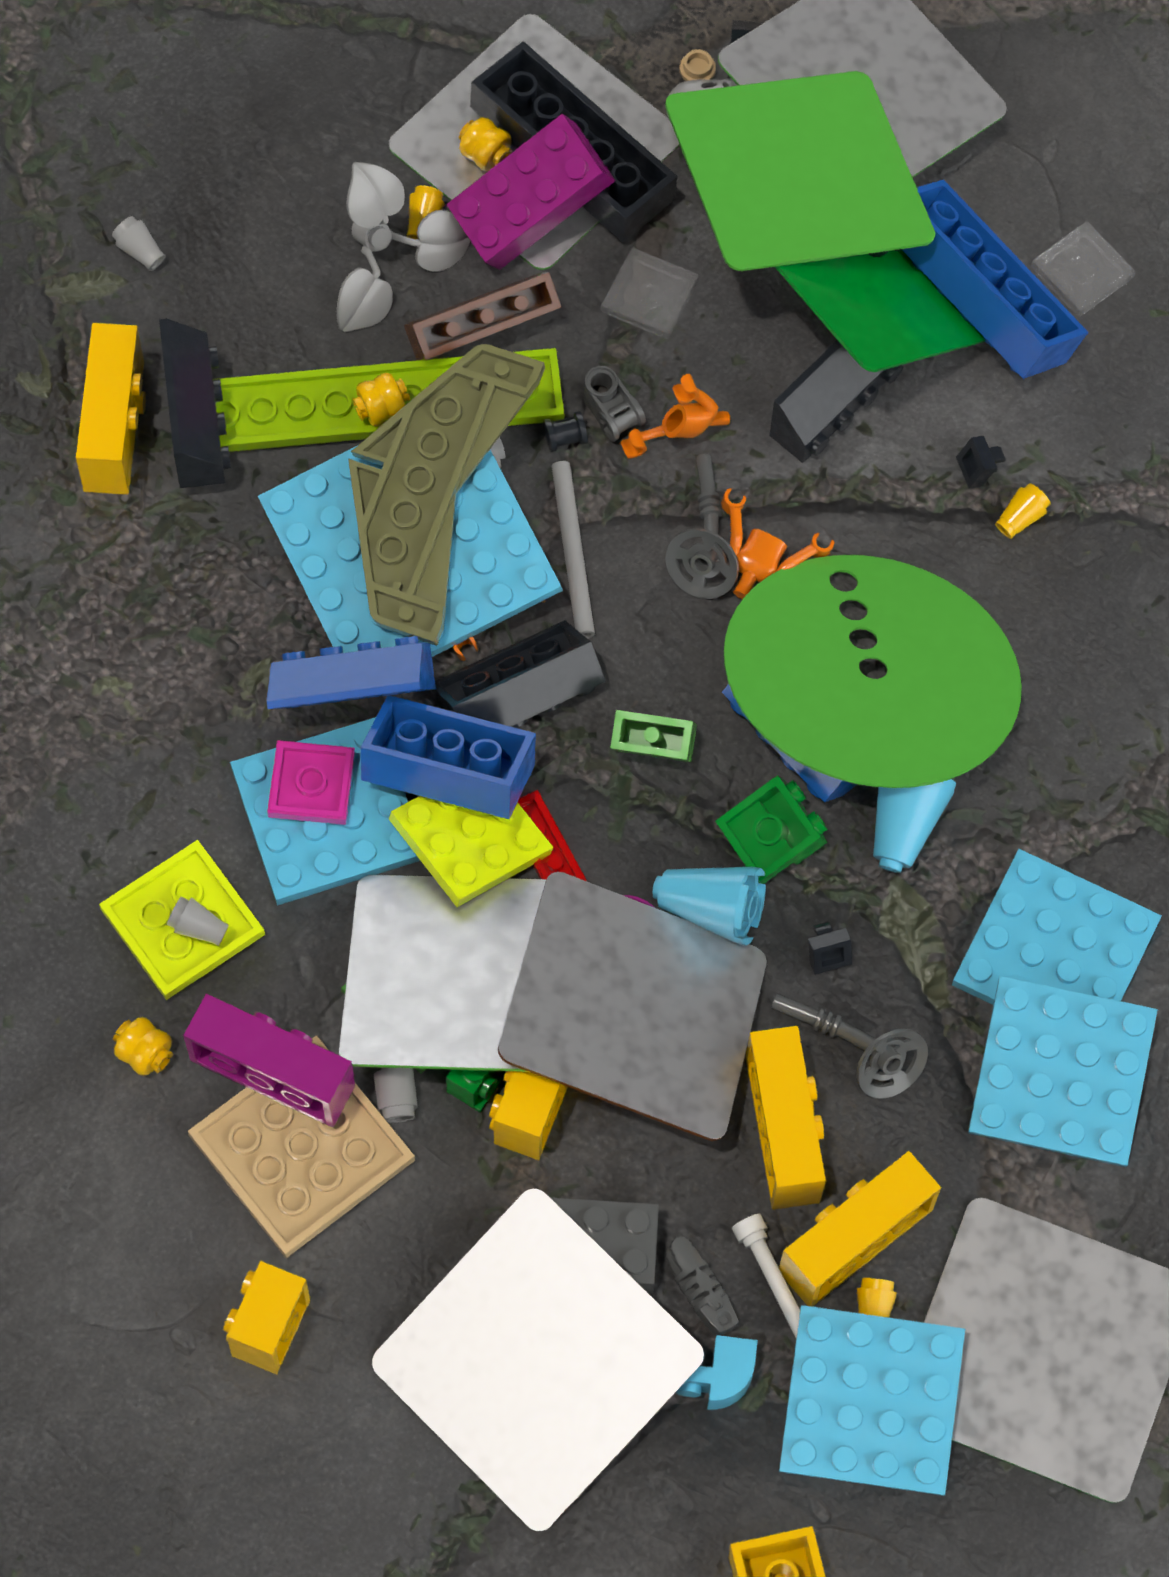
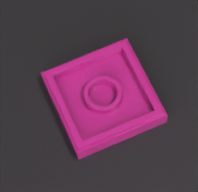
M277 740L267 810L268 817L346 825L355 748Z

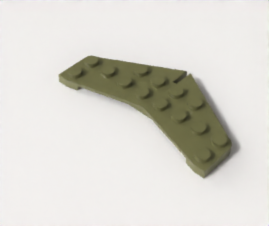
M477 345L351 451L354 457L383 466L382 469L348 459L369 610L374 622L378 626L408 637L418 636L420 641L435 646L438 645L445 622L456 494L537 388L546 368L544 362L492 345Z

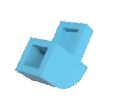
M716 1335L712 1367L700 1366L676 1393L685 1397H700L701 1392L709 1393L707 1406L709 1410L722 1409L734 1404L742 1398L751 1383L755 1367L757 1340Z

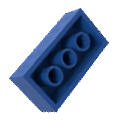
M387 695L360 747L361 780L510 819L535 766L536 733Z

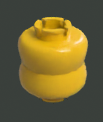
M481 117L475 121L470 120L459 133V150L465 158L473 160L481 170H491L512 153L510 134L503 129L497 128L489 118Z
M382 373L374 380L359 383L356 387L358 397L352 398L354 406H357L355 410L361 421L367 418L371 425L380 426L405 406V401H410L409 393H406L407 388L401 378L395 381L390 373Z
M139 1017L133 1022L130 1020L123 1022L113 1037V1040L116 1042L114 1047L115 1056L119 1060L130 1064L132 1069L142 1076L149 1075L154 1070L156 1073L161 1072L173 1056V1052L169 1051L172 1046V1038L166 1032L156 1029L154 1024L145 1017Z

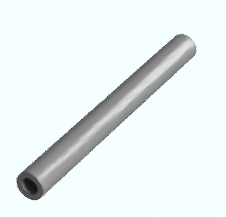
M558 461L553 463L551 467L575 629L589 639L595 635L571 467L567 461Z

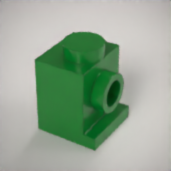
M452 1069L446 1077L447 1093L479 1113L482 1112L502 1082V1078L496 1075V1071Z

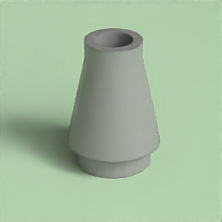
M130 216L123 220L112 233V237L116 240L115 245L145 265L149 271L156 269L166 257L159 249L142 220L137 221L133 216Z
M182 896L177 901L167 922L168 926L175 929L174 933L211 942L217 946L220 945L229 927V924L221 921L194 898L191 897L188 900Z

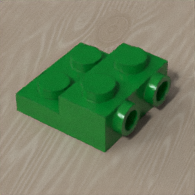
M779 775L775 776L715 821L745 866L758 867L764 870L765 876H758V883L761 884L766 883L790 864H799L828 843L822 834L828 828L815 811L808 814L801 803L806 799L801 788L794 780L787 783Z

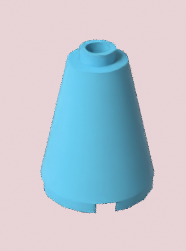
M950 779L932 785L911 788L878 787L873 857L880 860L878 865L880 868L895 873H901L902 868H911L954 794L956 782Z
M758 867L667 869L662 876L656 877L652 894L653 898L657 899L659 908L736 944L747 946L754 938L747 936L750 927L758 928L762 916L766 884L758 883V876H765L764 870Z

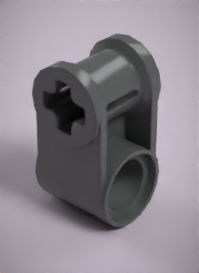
M597 366L587 372L583 400L597 419L608 439L614 442L619 439L620 433L634 425L642 426L646 423V417L640 404L628 392L611 368ZM595 386H604L609 390L604 393H599L592 388Z

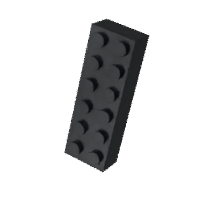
M524 41L471 82L470 107L481 117L491 119L497 128L507 131L512 139L511 144L516 148L523 145L561 114L578 125L615 179L612 184L582 207L622 242L626 241L675 200L678 176Z

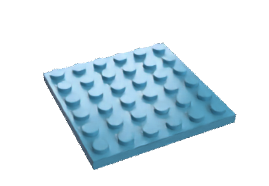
M357 446L258 496L332 646H343V653L358 651L357 644L380 641L381 648L396 646L395 639L408 637L378 626L370 614L348 459L382 469L383 466L354 457L351 451ZM491 450L488 451L456 494L444 630L438 645L430 644L432 657L563 591Z

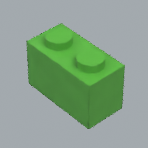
M616 710L610 749L617 752L692 762L697 724L688 720Z

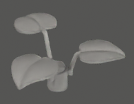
M354 162L352 164V176L346 204L348 215L354 222L352 225V236L357 242L364 245L361 252L366 255L372 268V273L364 268H357L342 283L337 301L336 316L338 328L344 332L367 328L379 323L386 317L393 301L392 288L385 280L378 279L380 269L372 254L373 251L385 249L391 240L411 246H418L415 255L416 263L425 270L438 272L455 265L464 256L470 244V239L452 212L445 210L433 211L422 219L417 230L418 239H412L391 231L386 225L389 222L388 216L396 214L403 207L405 198L404 188L401 181L393 173L370 163Z

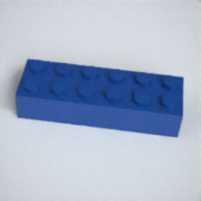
M944 179L917 187L935 230V238L929 245L903 249L912 260L913 265L936 285L938 292L952 302L960 311L961 316L982 334L986 343L995 348L1008 362L1009 367L1023 379L1065 364L1086 337L1088 331Z

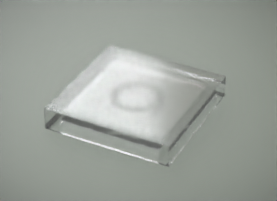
M1088 221L1032 260L1031 268L1078 317L1085 314L1133 279L1136 272Z
M632 247L601 305V312L669 339L698 283L699 274Z

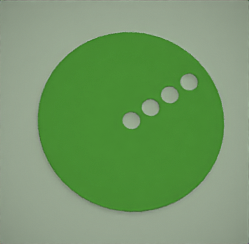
M833 555L805 560L793 568L781 569L758 583L743 598L729 622L725 636L724 666L727 680L736 702L751 724L765 739L795 761L817 772L846 782L872 787L911 788L950 780L979 766L993 755L1011 732L1018 715L1022 688L1020 670L1014 651L1000 626L977 601L947 580L929 571L892 559L863 555ZM837 572L848 573L856 579L857 587L847 592L837 590L831 585L830 577ZM845 601H857L866 608L867 615L861 620H850L841 614L839 606ZM858 629L867 630L876 637L877 644L871 649H860L850 642L849 635ZM865 659L879 660L886 666L887 674L879 679L868 678L860 671L859 664Z

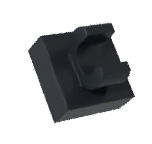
M984 436L971 437L956 456L969 489L982 487L989 477L998 470L996 463L1006 461L1001 447L989 448Z
M829 921L813 925L817 936L808 938L809 960L814 974L851 965V938L847 929L843 928L833 931Z

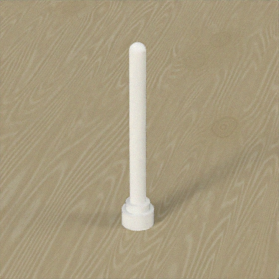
M760 1213L749 1216L736 1223L732 1230L739 1243H744L746 1249L751 1248L795 1337H797L800 1309L765 1242L768 1238L765 1233L768 1227Z

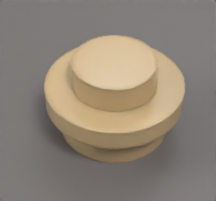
M690 51L681 60L680 74L685 81L696 79L712 80L715 75V62L706 51Z

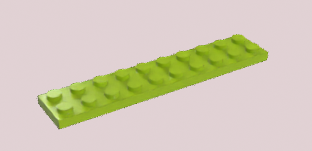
M556 348L514 352L544 362L546 368L539 385L508 426L543 423V420L548 418L551 421L564 419ZM462 357L220 378L223 402H216L217 413L224 412L227 435L220 436L221 446H228L229 452L366 439L380 426L371 425L367 418L361 421L355 410L357 406H354L352 398L358 397L356 387L359 383L374 380L382 373H390L395 381L399 380V378L403 380L407 388L406 393H409L411 401Z

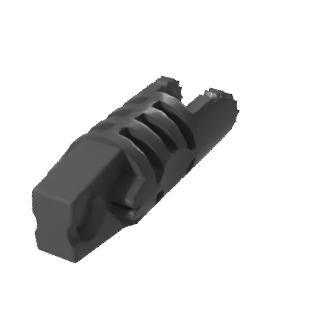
M676 1236L664 1255L666 1263L669 1264V1268L675 1276V1282L680 1286L682 1293L686 1296L696 1315L715 1337L716 1335L722 1336L730 1332L737 1326L739 1320L727 1293L722 1289L720 1282L715 1278V1274L708 1267L706 1260H703L696 1248L692 1246V1242L686 1239L685 1236Z

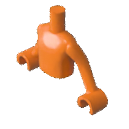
M685 374L680 379L681 384H676L672 387L680 404L674 405L665 414L662 425L641 432L638 429H633L628 434L629 438L622 440L620 443L627 458H635L645 453L647 450L645 441L662 436L669 438H695L702 434L708 426H727L730 422V414L727 411H718L716 402L708 394L696 387L690 374Z
M729 488L725 491L721 506L727 514H730V546L736 554L739 572L742 573L733 591L734 595L738 598L743 599L752 590L756 581L761 582L769 575L781 569L793 568L811 556L814 558L826 557L831 553L834 547V540L830 542L827 548H821L816 543L820 533H816L810 545L788 557L778 567L787 549V545L779 538L759 529L751 530L746 543L741 548L743 540L741 511L746 502V496H743L740 503L735 504L728 499L732 489Z

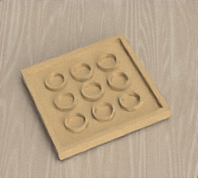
M317 1035L312 1038L313 1044L328 1050ZM356 1083L334 1128L246 1087L188 1130V1135L285 1258H288L415 1161L414 1154Z

